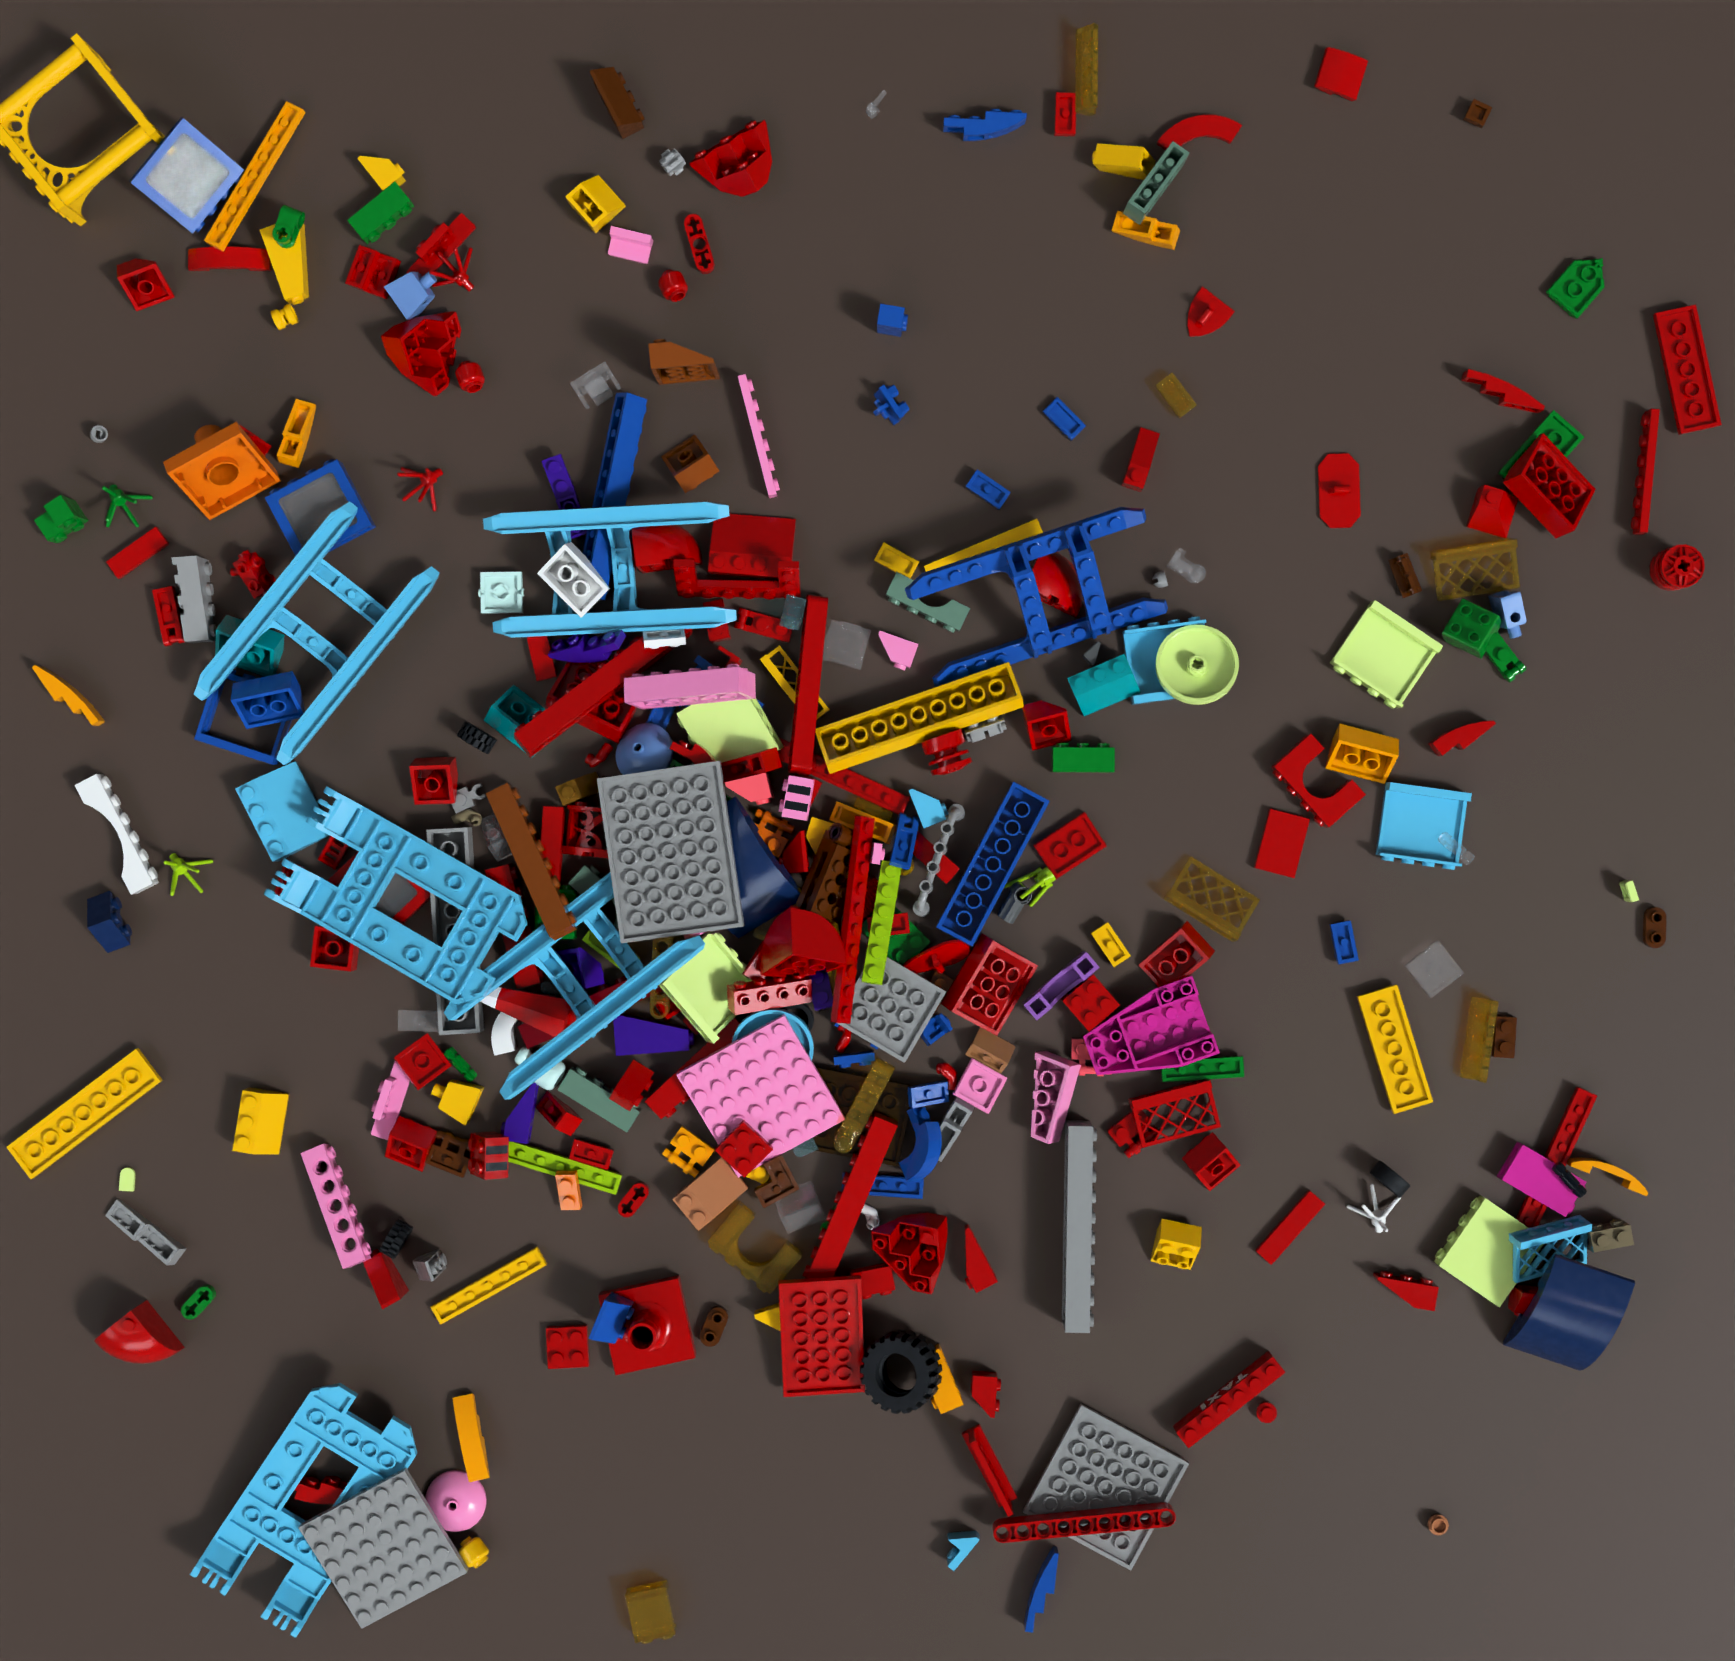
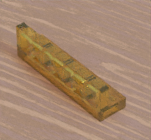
M1095 23L1076 29L1075 112L1087 116L1095 115L1096 108H1098V24Z
M1479 997L1471 998L1460 1073L1461 1078L1487 1083L1499 1001Z

